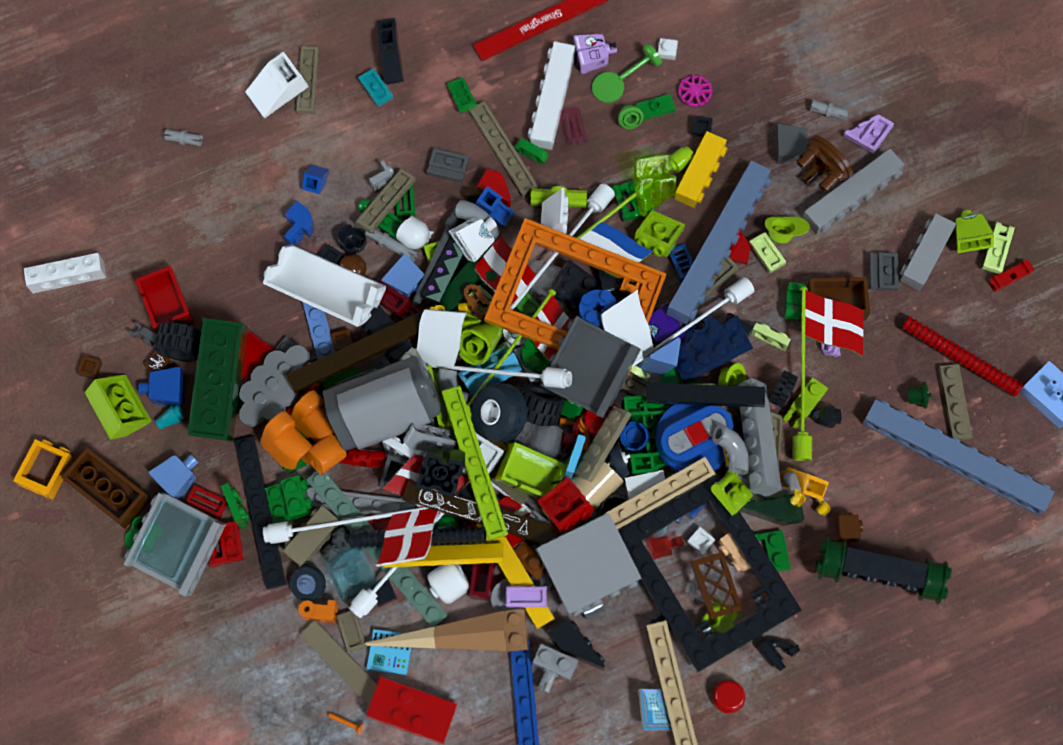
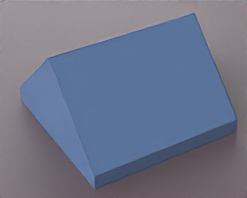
M676 338L635 366L659 375L670 371L677 366L681 343L680 338Z

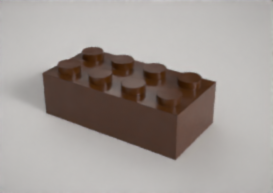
M86 448L61 476L67 484L124 529L127 528L150 501L146 493L89 448Z

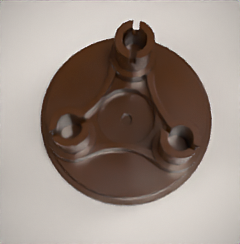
M817 135L809 139L806 145L807 151L796 160L797 165L802 169H805L814 161L811 168L801 176L802 182L809 177L804 183L807 186L819 175L822 176L824 173L828 175L818 184L825 193L837 182L848 180L853 175L852 168L843 154L829 141Z

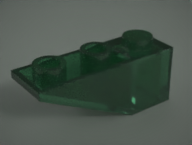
M794 494L784 495L781 499L767 497L760 502L749 500L740 509V512L781 526L799 524L805 519L802 505L798 507L797 504L793 505L790 502Z

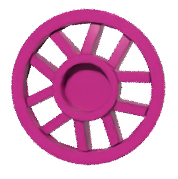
M693 74L682 80L678 88V95L684 104L690 107H701L711 99L712 86L702 75L696 76ZM694 79H698L699 83H694ZM693 99H695L697 103H690V102H691Z

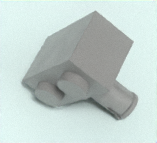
M541 644L534 658L533 666L543 670L545 673L537 689L543 691L545 684H547L544 692L549 694L556 677L570 682L577 668L578 660Z

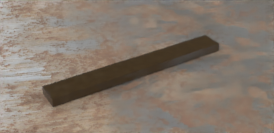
M423 311L285 375L294 394L417 336Z

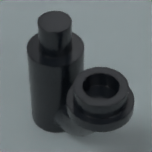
M767 639L757 647L772 667L776 666L779 671H782L786 666L781 661L783 657L775 649L776 647L788 650L786 654L790 655L791 658L801 651L798 644L794 646L779 639Z

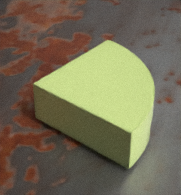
M637 366L632 367V374L649 382L651 377L648 373L643 372Z

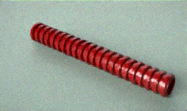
M912 316L907 318L902 326L903 331L906 330L908 334H913V337H918V340H923V343H928L929 347L933 346L934 350L938 349L939 353L943 352L944 356L948 355L949 359H955L954 362H960L959 365H965L964 368H970L971 372L975 371L976 375L980 374L981 378L985 377L986 381L990 380L991 384L995 383L996 387L999 388L1000 386L1001 390H1006L1013 397L1017 396L1022 389L1023 382H1017L1018 379H1012L1013 376H1007L1006 372L1002 373L1001 369L997 370L996 366L992 367L991 363L987 364L986 360L982 361L981 357L978 356L977 358L976 354H971L969 350H964V347L961 348L959 344H954V341H949L948 337L944 338L943 334L939 335L938 331L934 332L933 328L929 329L928 325L924 326L922 322H917L918 320L912 319Z

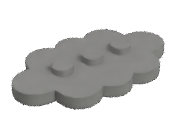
M295 345L289 348L286 353L272 351L264 359V365L258 366L253 370L251 381L242 385L239 392L240 399L244 402L240 409L239 417L245 425L254 427L259 425L264 419L270 421L277 414L285 411L286 407L296 403L299 392L294 394L285 375L308 365L310 354L303 346Z

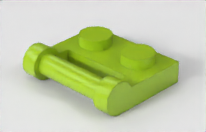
M729 471L725 473L724 478L714 483L711 487L713 494L732 516L754 496L750 489L738 478V474ZM730 483L733 487L726 493L724 489Z

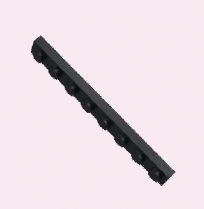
M255 437L236 440L235 444L266 589L271 590L287 586L278 543H265L263 536V527L273 524Z

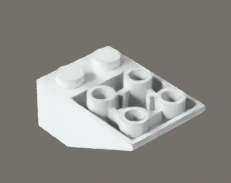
M282 52L267 63L246 90V93L262 116L266 118L309 86L286 54Z
M561 188L542 202L541 225L567 234L568 195H565V188Z

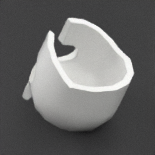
M412 215L400 225L396 237L403 245L414 250L429 244L431 234L434 232L429 231L423 221Z

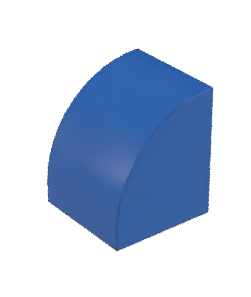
M311 165L304 172L302 190L320 194L326 184L329 170Z

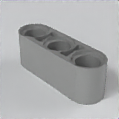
M412 423L403 438V442L408 447L421 451L425 450L427 442L442 446V451L448 453L450 449H455L458 445L453 431L429 425L418 426L414 425L415 423Z

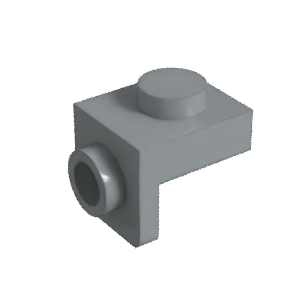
M384 161L380 162L383 172L369 179L374 192L383 190L393 178L394 171L390 164L386 165Z

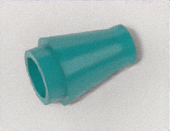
M177 404L176 406L172 405L155 422L162 430L165 427L183 422L182 419L186 418L182 408Z

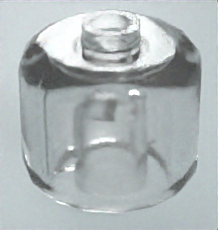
M535 425L527 448L560 461L565 449L562 442L566 432L557 425H551L550 427L548 425Z

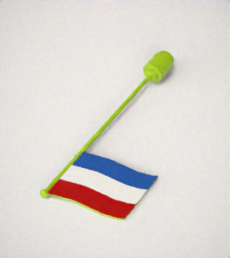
M687 146L679 148L667 158L666 169L579 235L577 239L640 263L653 251L639 245L623 232L604 223V221L669 170L679 173L688 166L694 157L692 150Z

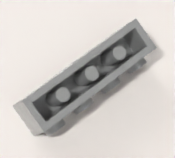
M935 214L933 220L928 219L924 227L927 229L925 235L920 234L916 242L919 245L917 250L912 249L908 257L911 260L909 265L904 264L900 272L903 275L900 280L901 283L921 292L957 223L938 214Z

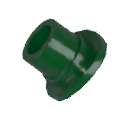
M923 382V386L909 388V404L924 405V409H927L929 397H932L927 383Z

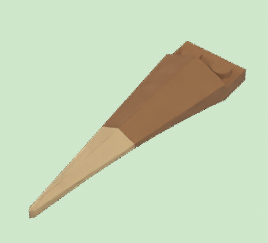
M525 609L500 611L365 643V645L500 652L529 650Z

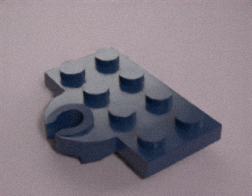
M738 315L722 324L717 319L706 316L701 320L705 324L701 330H697V324L686 330V342L680 345L676 366L684 383L753 349Z

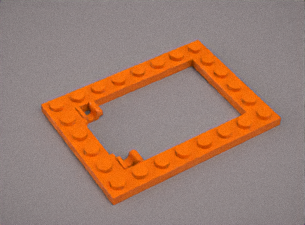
M525 218L484 318V321L559 350L558 344L563 336L566 337L567 331L509 309L535 244L623 278L619 291L632 294L638 290L640 306L647 324L651 318L667 273ZM629 281L636 283V285L629 284Z

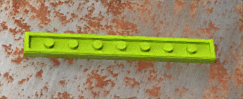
M459 385L442 390L441 394L459 450L465 452L464 466L488 541L507 536L508 532L461 387Z

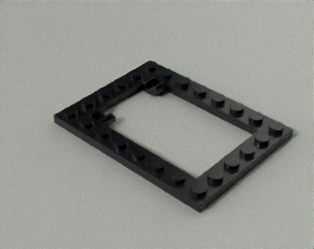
M717 474L618 531L641 576L643 584L697 673L802 611L741 512L738 511L732 516L711 490L712 485L720 481ZM708 502L761 584L760 588L751 592L754 601L759 609L755 610L756 614L723 634L721 631L715 634L707 620L693 626L642 542ZM765 592L769 597L766 601L761 596ZM701 630L705 634V637L702 639L698 634Z

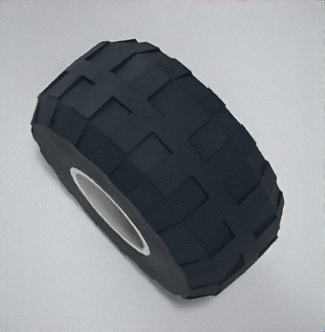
M504 383L488 384L474 398L471 408V419L477 433L484 439L492 442H508L517 438L523 431L527 422L528 407L521 391L513 385Z

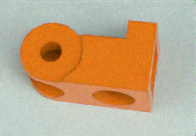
M307 600L300 603L298 612L308 621L315 620L317 622L336 624L339 604L335 600H328L327 605L314 604Z

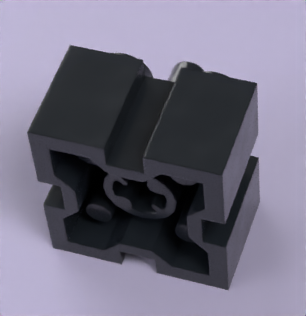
M427 442L422 456V463H420L416 474L415 488L431 492L433 487L438 489V494L454 498L458 486V477H461L465 465V452L450 449L449 453L442 451V446Z

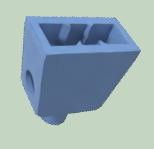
M404 254L383 277L382 282L411 299L417 293L424 273Z
M191 454L183 462L174 455L152 469L149 474L170 496L180 500L196 480V476L190 470L199 462Z

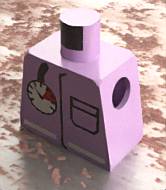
M602 34L574 36L575 52L581 74L606 66L608 64V54L617 53L616 43L605 44Z

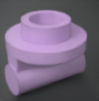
M822 343L821 348L824 355L841 356L839 347Z

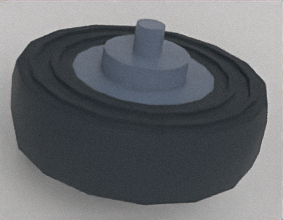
M306 565L298 568L292 574L290 588L295 597L301 601H313L323 594L326 588V579L320 569Z

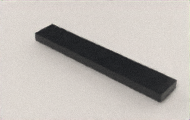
M647 383L646 403L764 408L765 387Z

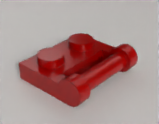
M235 521L225 523L226 526L220 536L223 557H217L215 547L208 561L209 567H218L223 564L244 560L240 529Z

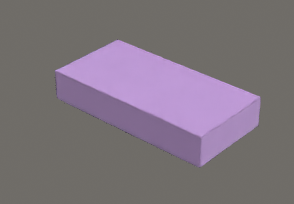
M546 586L506 587V607H547Z

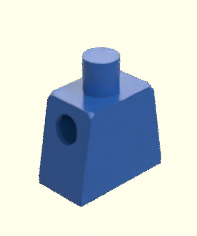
M181 367L151 372L148 383H139V394H149V400L153 404L176 406L178 404L182 408L185 373Z

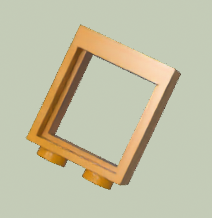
M35 439L13 482L20 487L53 500L63 482L61 476L72 465L74 458L70 455V451L63 447L57 449L52 447L53 444L43 439L40 442ZM41 449L62 458L47 487L26 478Z

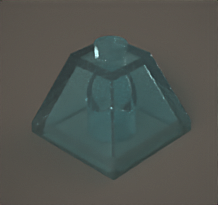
M350 547L343 550L327 569L342 602L358 595L362 589L367 591L368 588L371 589L378 584L362 547L360 549L357 547L352 549Z

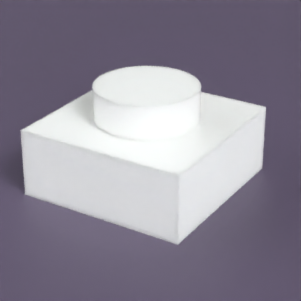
M660 38L658 49L660 58L675 60L678 41Z
M700 527L687 543L700 555H703L715 542V539Z

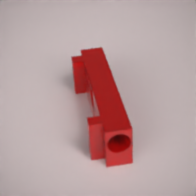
M1024 260L1005 272L995 275L989 279L988 283L993 291L997 292L1032 274L1035 269L1029 260Z

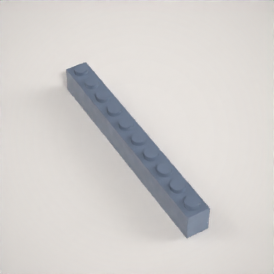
M754 161L750 162L668 306V316L686 325L690 319L694 320L698 313V309H696L698 304H703L707 296L705 294L706 290H711L715 282L713 277L715 274H720L723 268L721 263L724 259L727 260L732 251L730 250L731 245L735 246L740 237L738 235L739 231H744L748 223L746 218L753 215L756 208L754 206L755 202H760L764 194L762 192L763 188H768L772 179L769 177L770 169Z
M875 399L862 424L1038 516H1041L1046 511L1055 493L1048 485L1033 481L1029 475L1020 474L1014 471L1013 467L996 462L994 457L983 455L976 448L961 444L957 438L948 437L941 430L926 426L922 420L913 419L900 409H893L885 401Z

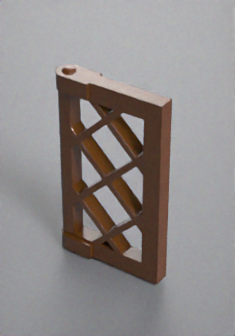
M724 552L691 561L710 620L743 610ZM720 560L723 571L713 566L714 561ZM702 564L708 567L704 576L699 567ZM710 569L721 574L717 583L707 578ZM723 576L726 578L729 590L719 585ZM705 581L715 586L711 595L708 594ZM717 588L727 593L723 602L713 597ZM729 595L732 596L735 605L733 607L726 605ZM711 600L721 605L719 611L714 612Z

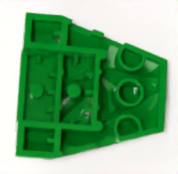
M646 396L622 398L621 409L631 414L628 422L638 421L644 424L649 431L648 443L641 450L632 451L623 446L625 454H630L628 467L631 474L652 473L668 466L657 451L655 430L662 414L673 405L646 403Z

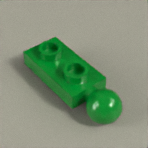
M362 199L358 203L359 211L363 213L371 204V201ZM389 212L377 227L397 240V230L403 221Z

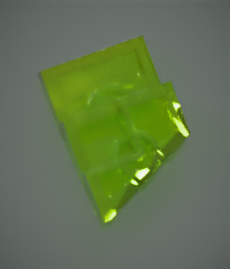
M667 153L634 158L635 193L640 215L646 216L649 210L659 207L665 200L675 195L676 176L668 173L669 154Z

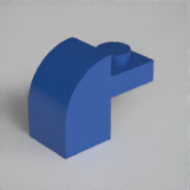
M487 186L475 204L484 209L498 225L504 228L515 211L500 201L502 196Z
M296 201L285 213L287 221L293 225L284 235L288 245L300 243L304 234L311 238L314 232V221L310 211L300 202Z

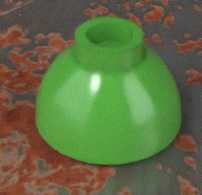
M625 105L619 112V124L625 129H634L642 123L644 115L637 106Z

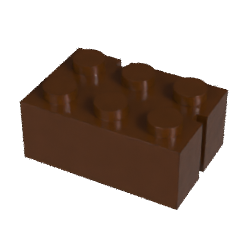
M846 277L809 279L807 284L809 292L826 299L858 307L863 310V321L867 320L870 314L867 277H850L846 288H844Z

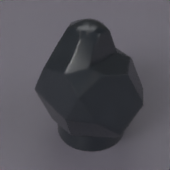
M827 404L813 412V419L823 427L834 428L836 424H841V408L835 409V406Z

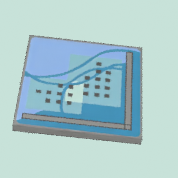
M638 689L642 731H672L662 689Z

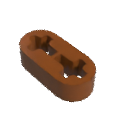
M467 285L463 292L465 301L478 318H485L490 306L489 301L477 285ZM469 290L472 292L476 291L475 297L477 300L473 296H468ZM478 303H480L482 307H487L486 313H484L483 311H478Z

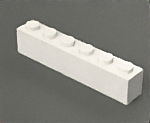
M554 42L553 48H549L548 59L550 60L549 64H545L544 74L546 76L545 80H541L540 84L542 93L541 96H537L536 106L538 109L537 112H533L532 122L534 125L528 132V139H530L532 144L540 148L549 150L553 148L575 57V45Z

